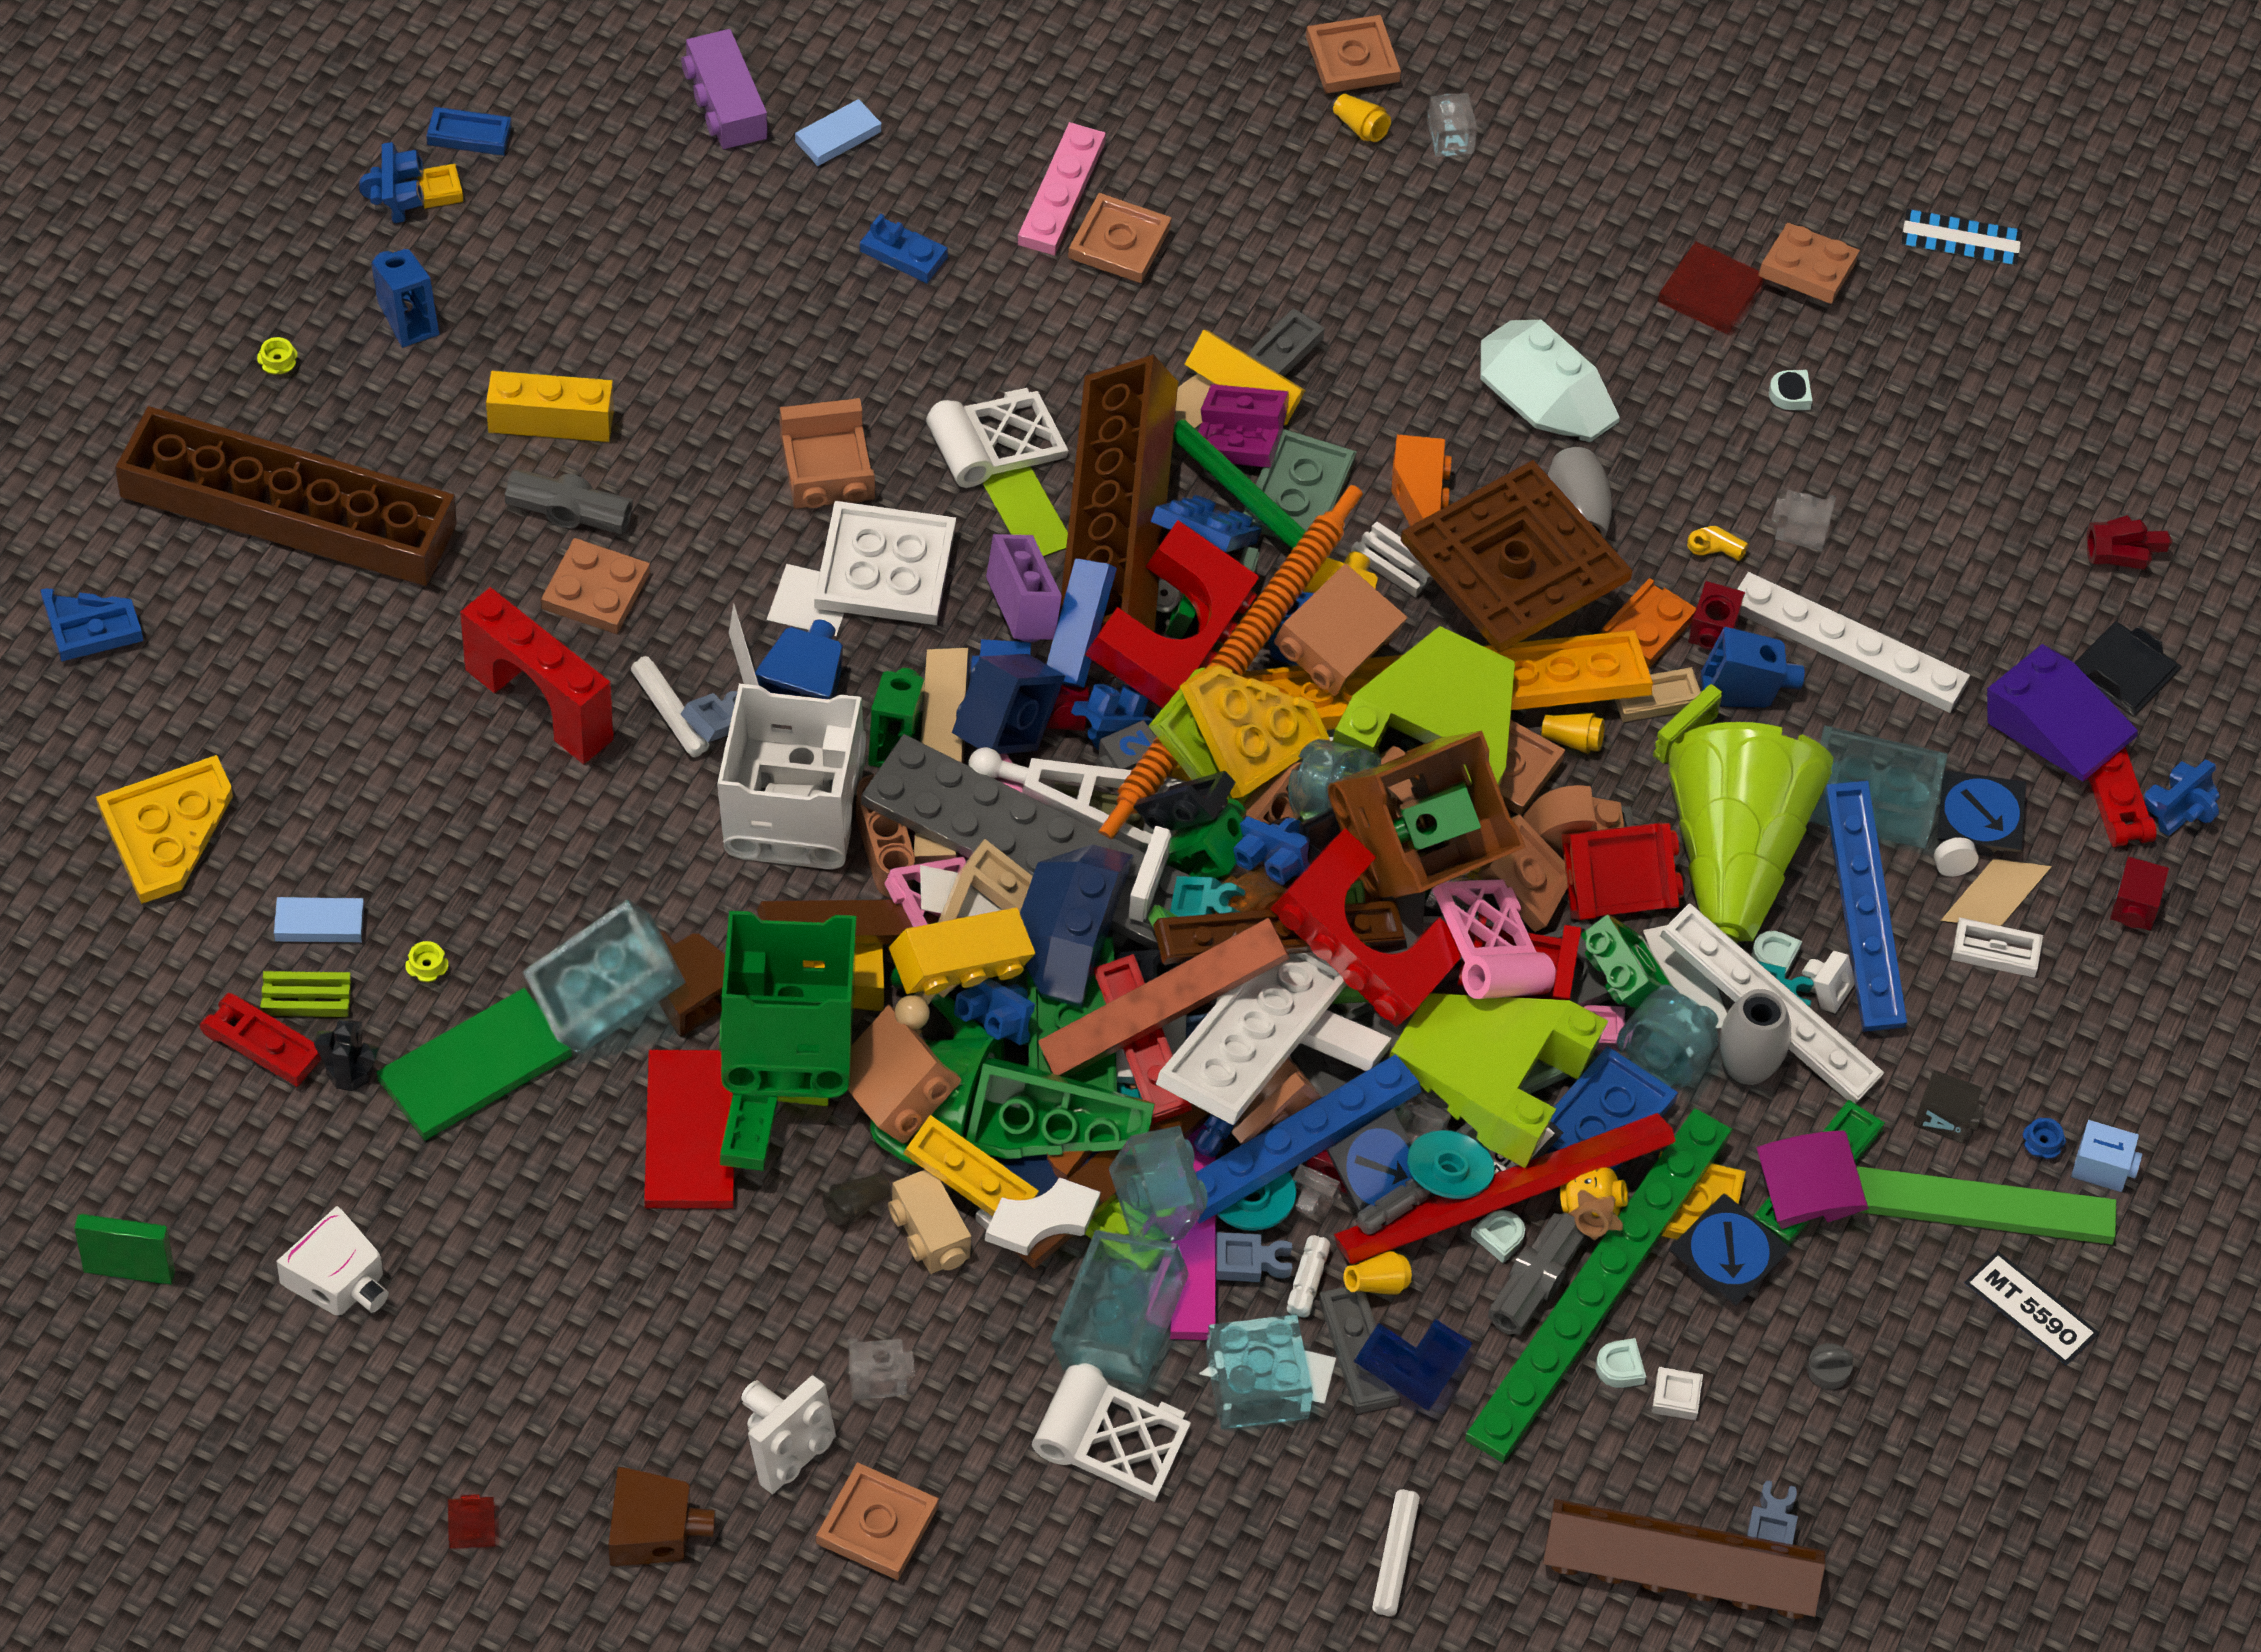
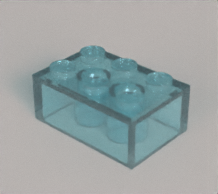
M1824 725L1820 744L1834 757L1831 768L1832 774L1827 784L1868 781L1877 838L1926 849L1948 754ZM1823 790L1808 822L1830 827Z
M628 899L523 971L556 1039L579 1054L584 1053L686 983L651 914Z
M1095 1230L1050 1340L1063 1370H1067L1069 1366L1086 1363L1100 1369L1105 1378L1146 1384L1189 1276L1178 1244Z

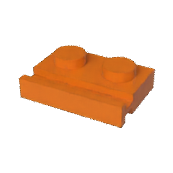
M1649 578L1606 623L1601 630V634L1635 630L1649 669L1692 623L1696 607L1665 587L1661 590L1654 585V580Z

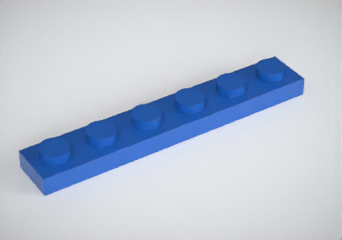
M1858 781L1827 784L1824 793L1862 1032L1905 1028L1907 1018L1869 782Z
M1395 1054L1175 1184L1176 1194L1200 1224L1354 1133L1388 1110L1394 1109L1421 1093L1420 1083Z

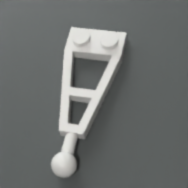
M987 747L977 749L969 759V766L977 773L988 775L994 779L1001 777L1024 784L1022 793L1097 830L1101 828L1109 815L1089 806L1094 785L1119 788L1132 771L1031 758L1027 768L1003 761L997 751ZM1167 777L1166 782L1161 786L1158 793L1166 792L1170 786L1186 781ZM1039 778L1081 783L1077 799L1039 782ZM1125 823L1115 836V839L1146 853L1154 830L1146 823L1144 824L1143 831ZM1179 829L1170 831L1171 838L1176 834V832Z

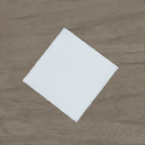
M786 564L767 620L809 630L814 620L821 619L834 626L836 630L834 636H836L845 612L814 608V598L820 571Z

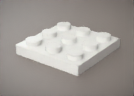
M835 501L814 598V608L937 625L956 529V517Z

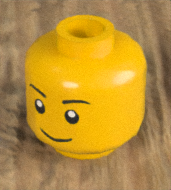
M1608 1167L1599 1168L1580 1175L1560 1187L1562 1210L1567 1214L1579 1207L1577 1193L1580 1190H1585L1596 1198L1615 1197L1616 1201L1613 1212L1617 1217L1620 1214L1621 1207L1628 1204V1190L1625 1181L1618 1180L1615 1172ZM1592 1212L1595 1217H1599L1597 1213Z

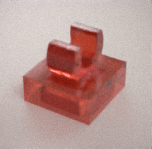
M479 1494L461 1495L459 1499H448L450 1549L496 1546L494 1497H480Z

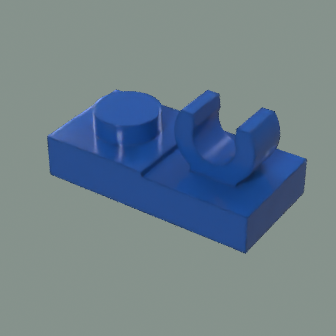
M881 213L860 241V252L926 284L948 258L947 247L923 235L905 229L900 222L895 224L885 219V215Z

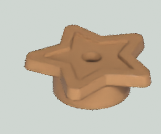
M1580 1190L1577 1193L1579 1207L1568 1214L1575 1217V1224L1583 1234L1596 1240L1599 1236L1604 1235L1607 1230H1622L1623 1223L1613 1212L1616 1201L1615 1197L1596 1198L1585 1190ZM1592 1212L1597 1213L1599 1217H1595Z

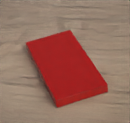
M649 1050L645 1208L733 1209L734 1167L720 1165V1152L733 1093L728 1091L721 1081V1052L719 1050Z

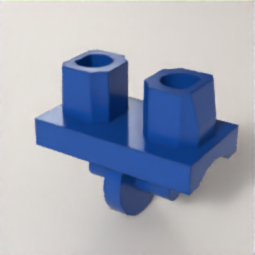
M393 142L382 144V169L373 167L370 173L363 175L359 180V191L364 197L370 199L374 205H379L383 201L385 205L392 209L393 223L405 221L406 209L424 206V195L419 181L405 182L407 178L423 175V161L418 151L412 150L398 153Z
M1094 684L1089 701H1075L1071 711L1075 716H1086L1090 720L1092 727L1088 730V737L1092 740L1097 750H1099L1100 739L1144 720L1148 726L1153 721V719L1144 714L1149 699L1129 685H1123L1120 693L1113 687L1105 684Z
M2205 759L2197 767H2193L2181 761L2172 769L2169 776L2170 787H2172L2170 790L2159 785H2153L2145 792L2144 798L2147 811L2158 817L2160 832L2170 836L2186 821L2193 822L2197 818L2202 822L2210 823L2218 816L2219 808L2216 801L2220 798V794L2212 780V773L2216 770L2214 763Z
M1247 816L1240 823L1243 838L1233 848L1236 864L1250 871L1262 861L1265 864L1266 874L1271 880L1282 885L1294 875L1299 877L1310 865L1307 855L1309 838L1299 833V824L1302 822L1290 817L1282 821L1280 825H1268Z
M986 978L982 983L968 987L967 990L957 994L954 1013L955 1016L965 1022L975 1019L984 1024L987 1034L995 1037L997 1040L1006 1037L1022 1045L1029 1042L1028 1023L1034 1012L1035 1003L1028 1000V993L1023 987L1012 984L1006 988L998 982Z

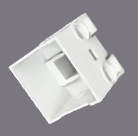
M739 683L717 782L723 847L729 855L743 860L822 869H836L844 865L851 834L853 798L857 794L859 781L862 780L866 760V731H864L861 697L838 695L829 700L775 694L758 685ZM772 724L792 726V730L772 728ZM769 783L818 785L820 790L826 792H819L808 797L763 792L761 788H766Z

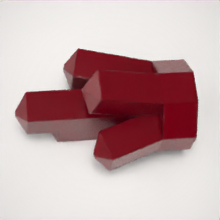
M2128 515L2107 522H2090L2087 529L2088 560L2092 564H2113L2145 570L2152 561L2153 553L2167 552L2173 540L2168 531H2147L2148 529L2141 519L2132 520Z

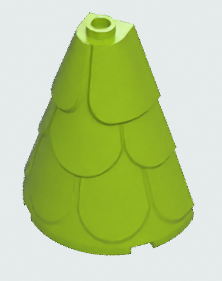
M1724 722L1695 728L1684 733L1683 742H1674L1669 753L1668 776L1680 817L1679 828L1690 862L1688 874L1699 911L1736 944L1738 941H1753L1785 880L1783 874L1807 830L1806 825L1832 774L1831 768L1834 759L1824 746L1803 734L1799 735L1798 740L1787 737V735H1782V727L1753 722Z

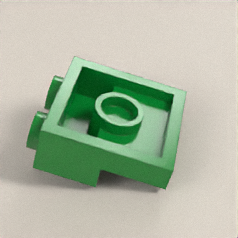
M1608 914L1581 934L1587 947L1585 951L1586 957L1599 972L1603 970L1608 982L1605 984V987L1619 1005L1626 1003L1640 1011L1648 1004L1656 1003L1671 1011L1683 1002L1642 935Z

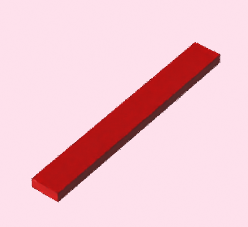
M1658 1113L1530 1160L1526 1168L1517 1165L1494 1174L1489 1187L1474 1197L1453 1199L1439 1195L1434 1196L1419 1205H1412L1413 1209L1388 1225L1381 1224L1383 1228L1372 1235L1364 1234L1358 1226L1334 1234L1337 1247L1350 1264H1355L1565 1185L1585 1173L1599 1168H1610L1671 1145L1673 1142H1676L1673 1129Z

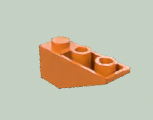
M1397 434L1391 492L1410 526L1448 506L1449 488L1442 487V480L1450 479L1452 456L1444 455L1445 439Z

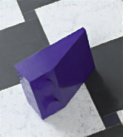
M2044 644L2037 647L1987 688L1988 724L2081 781L2086 780L2138 736V730L2074 662Z

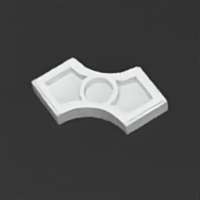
M1059 1177L1049 1191L1036 1198L1010 1200L1002 1197L987 1228L985 1241L1023 1255H1028L1035 1244L1049 1236L1064 1233L1082 1236L1085 1234L1098 1205L1101 1192Z

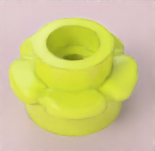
M273 337L266 340L257 355L258 363L263 365L262 369L269 374L287 373L296 365L297 351L285 338Z
M423 941L411 948L408 954L409 960L406 961L405 967L411 977L416 976L421 982H432L437 979L438 975L446 973L448 959L444 958L445 953L438 944ZM426 962L431 963L429 966L423 965V963Z

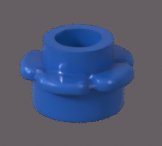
M2038 1118L2029 1124L2023 1132V1139L2026 1140L2024 1146L2035 1157L2055 1158L2060 1154V1148H2063L2066 1143L2061 1125L2051 1118ZM2040 1138L2046 1139L2048 1142L2043 1143L2040 1141Z

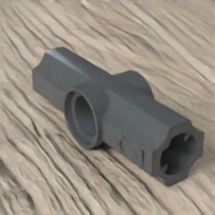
M515 469V471L512 470L505 492L506 504L543 513L550 522L566 529L576 528L581 523L622 534L628 528L633 509V499L592 489L587 480L574 474H564L559 479H554Z
M1554 1213L1532 1247L1526 1246L1522 1250L1511 1269L1509 1281L1503 1290L1500 1291L1488 1312V1318L1493 1321L1497 1329L1508 1335H1521L1544 1300L1549 1302L1554 1296L1565 1276L1567 1265L1586 1238V1235L1577 1228L1575 1217L1567 1213Z

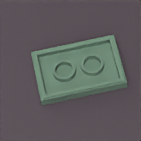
M1283 429L1271 467H1263L1256 486L1307 531L1317 516L1331 511L1338 502L1356 461L1357 451ZM1247 507L1245 508L1243 514L1253 518L1251 524L1262 528L1261 533L1279 538Z

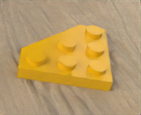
M1221 665L1209 666L1179 685L1219 771H1226L1236 782L1230 792L1232 798L1244 797L1330 740L1312 701L1302 697L1289 696L1279 692V688L1253 678L1246 679L1232 673L1231 669Z
M217 755L96 796L99 811L141 904L183 889L233 798L231 784Z

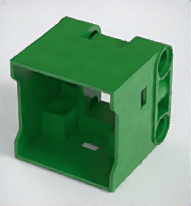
M729 911L719 1035L721 1081L728 1091L740 1095L835 1098L843 1095L848 1090L855 997L856 916L834 915L824 923L761 920L749 911ZM803 960L825 961V968L803 967Z

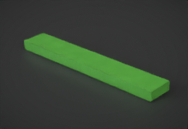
M1857 1166L1869 1209L1861 1211V1213L2111 1245L2115 1239L2116 1199Z

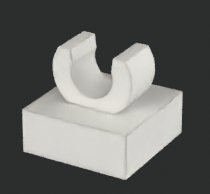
M1833 951L1825 963L1816 959H1810L1802 971L1803 975L1811 977L1814 982L1810 992L1817 994L1820 1009L1832 1013L1837 1012L1855 985L1849 955Z

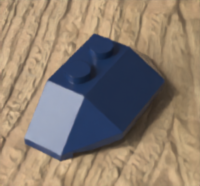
M1091 844L1037 863L1020 915L1036 953L1024 966L1034 981L1040 997L1082 1008L1094 975L1093 968L1097 966L1134 859L1132 854Z

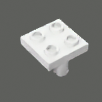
M812 1375L783 1400L760 1381L756 1380L750 1383L742 1393L743 1405L753 1411L747 1424L759 1484L773 1495L781 1486L792 1482L798 1476L801 1468L815 1455L825 1452L836 1437L826 1385Z

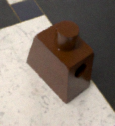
M665 931L655 934L646 945V949L654 957L647 964L648 985L674 1030L682 1037L722 1011L725 954L697 933L690 934L678 943H675Z
M618 1467L608 1544L610 1566L683 1560L685 1557L687 1535L714 1537L716 1510L690 1508V1484L686 1481Z

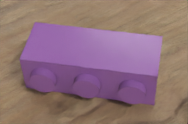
M731 29L686 39V56L681 57L682 68L686 79H693L695 84L693 85V91L698 107H705L707 112L705 119L710 135H717L722 149L767 139V112Z
M993 534L986 578L1013 638L1025 642H1037L1040 639L1053 640L1062 595L1034 536Z

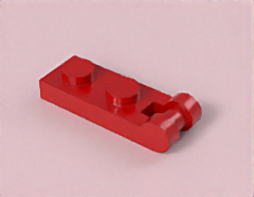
M2124 747L2088 777L2109 841L2113 847L2125 846L2131 840L2139 839L2141 843L2156 840L2155 822L2152 817H2149L2126 747ZM2132 821L2133 824H2125V822Z
M227 993L219 1001V1009L214 1015H207L199 1024L201 1031L209 1039L223 1042L296 1087L302 1083L321 1061L313 1041L232 993ZM232 1020H240L234 1027L229 1024Z

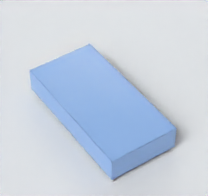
M857 99L796 132L795 142L817 166H820L881 132V122Z
M277 897L274 927L275 941L362 943L363 898Z

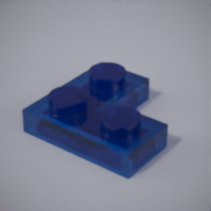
M1436 1318L1417 1347L1378 1323L1353 1362L1429 1411L1473 1343Z

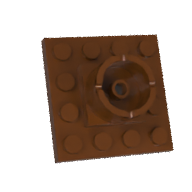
M1534 460L1401 532L1400 541L1498 653L1630 581L1633 571Z

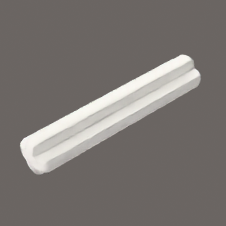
M643 656L634 662L631 666V671L687 753L691 757H699L708 750L709 743L698 735L693 727L680 715L684 706L649 657Z
M1400 1489L1395 1494L1372 1607L1373 1611L1379 1615L1390 1617L1397 1613L1420 1499L1418 1493L1414 1491Z

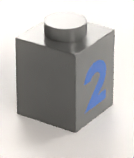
M1144 720L1100 739L1099 758L1096 759V766L1132 770L1156 737Z

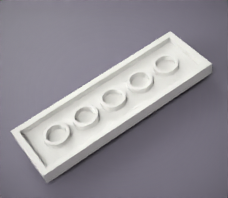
M1313 952L1288 954L1290 959L1225 993L1161 1069L1156 1085L1234 1125L1347 984L1336 970Z

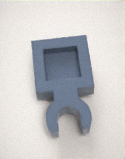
M737 691L728 692L723 701L712 693L687 702L680 715L708 743L725 737L729 732Z
M1217 1232L1215 1240V1280L1260 1282L1261 1271H1267L1276 1278H1288L1291 1276L1292 1263H1281L1276 1260V1257H1289L1292 1251V1243L1280 1240L1273 1242L1270 1246H1261V1235Z
M1767 1480L1763 1485L1760 1495V1503L1763 1508L1753 1506L1747 1536L1793 1545L1798 1516L1787 1513L1794 1506L1797 1495L1796 1488L1790 1486L1785 1499H1776L1771 1494L1772 1481Z

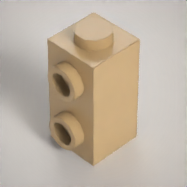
M924 1169L892 1183V1201L888 1202L889 1212L894 1223L898 1227L903 1225L909 1235L907 1237L908 1246L917 1262L923 1260L929 1273L933 1274L942 1269H955L963 1264L966 1259L970 1258L971 1235L940 1179Z

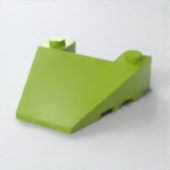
M1439 626L1352 696L1335 729L1331 749L1367 765L1371 762L1389 726L1424 743L1438 738L1482 730L1490 750L1489 763L1499 787L1507 761L1515 661ZM1464 764L1470 783H1472L1466 765Z
M1430 993L1419 1005L1389 1056L1391 1057L1396 1054L1428 1093L1433 1090L1449 1105L1447 1111L1457 1120L1462 1117L1478 1132L1476 1138L1486 1148L1526 1168L1543 1140L1556 1108L1522 1091L1520 1088L1538 1059L1578 1080L1594 1054L1608 1024V1020L1570 1000L1514 997L1474 999L1469 995Z

